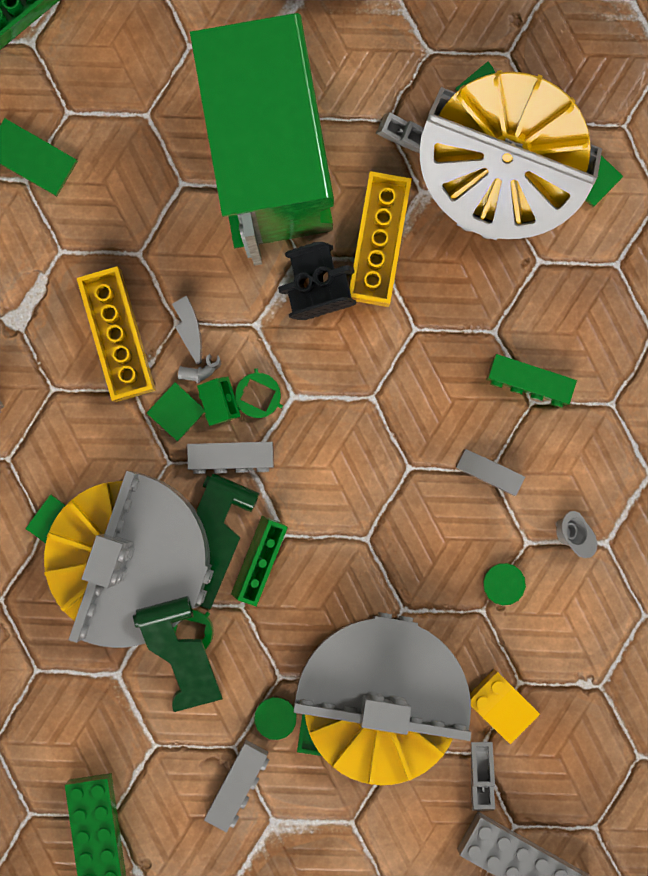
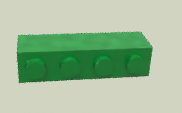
M498 354L493 356L486 380L491 381L490 385L502 388L504 385L510 387V391L522 395L525 392L531 394L530 398L538 401L543 399L550 400L551 405L560 408L563 405L570 404L577 383L575 379Z
M261 516L231 592L235 599L257 607L288 526L271 518Z

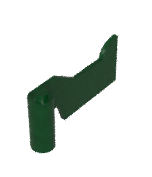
M214 473L211 477L207 476L204 481L203 487L206 489L197 508V514L208 539L211 570L214 571L210 583L205 584L204 590L207 591L204 602L200 605L211 610L241 538L224 523L230 507L233 504L252 513L260 493Z
M188 596L137 609L136 614L133 615L135 627L140 628L147 648L170 663L180 687V690L174 694L172 699L173 712L223 699L202 640L178 639L172 625L174 622L193 618V609Z

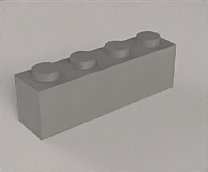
M273 442L187 444L188 470H193V474H205L206 469H214V473H227V469H236V473L248 472V468H257V472H269V468H274Z
M245 740L204 821L226 833L229 827L234 828L239 819V816L236 815L239 808H245L249 797L246 796L248 791L255 789L259 778L256 776L260 770H265L270 760L267 758L268 751Z

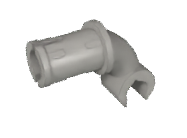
M209 354L206 357L207 365L203 369L202 367L195 369L180 366L178 379L196 381L199 384L200 381L211 376L221 366V360L217 356V361L211 364L212 357Z

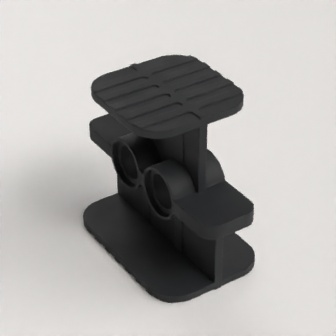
M313 242L285 253V256L291 260L294 282L279 286L278 291L289 296L292 309L289 318L308 320L356 305V300L351 297L347 275L355 273L354 267L345 265L334 268L331 251L334 249L333 245L325 242ZM328 272V279L324 282L323 276ZM308 278V279H309V284H308V286L305 288V287H304V282H305V280Z

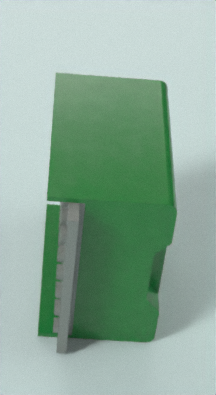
M287 14L190 31L222 217H229L234 249L245 247L247 257L252 258L254 266L261 265L259 244L332 231L333 220L330 207L334 206V196L301 14Z

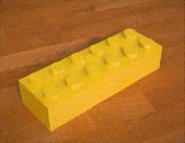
M371 171L369 173L353 266L355 273L352 274L350 283L351 297L356 302L385 307L390 306L412 178Z
M116 266L78 277L77 282L111 400L119 402L156 391L121 269Z

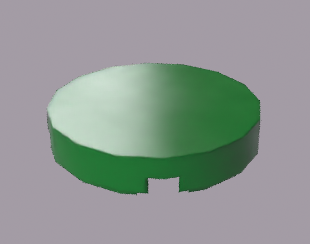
M508 563L494 565L485 573L483 579V589L487 597L494 603L502 606L511 605L519 601L526 588L525 577L516 566Z
M273 696L259 704L255 712L254 722L262 736L270 740H280L293 732L296 726L297 714L294 713V706L289 700Z

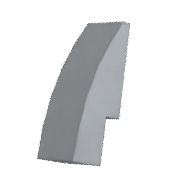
M389 112L384 114L376 134L400 146L420 153V142L424 128L412 121L407 122Z
M185 296L172 303L182 321L175 328L196 364L199 365L202 363L200 326L195 311L188 297Z
M467 449L464 450L456 467L513 496L517 495L525 479V476Z
M471 742L472 811L495 810L493 742Z

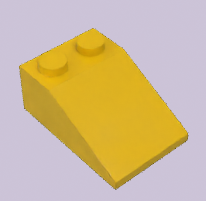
M495 668L470 693L471 707L509 744L540 715Z

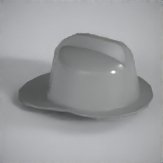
M569 511L563 519L555 523L557 526L556 534L562 544L570 546L582 558H590L595 554L597 550L596 536L579 512Z

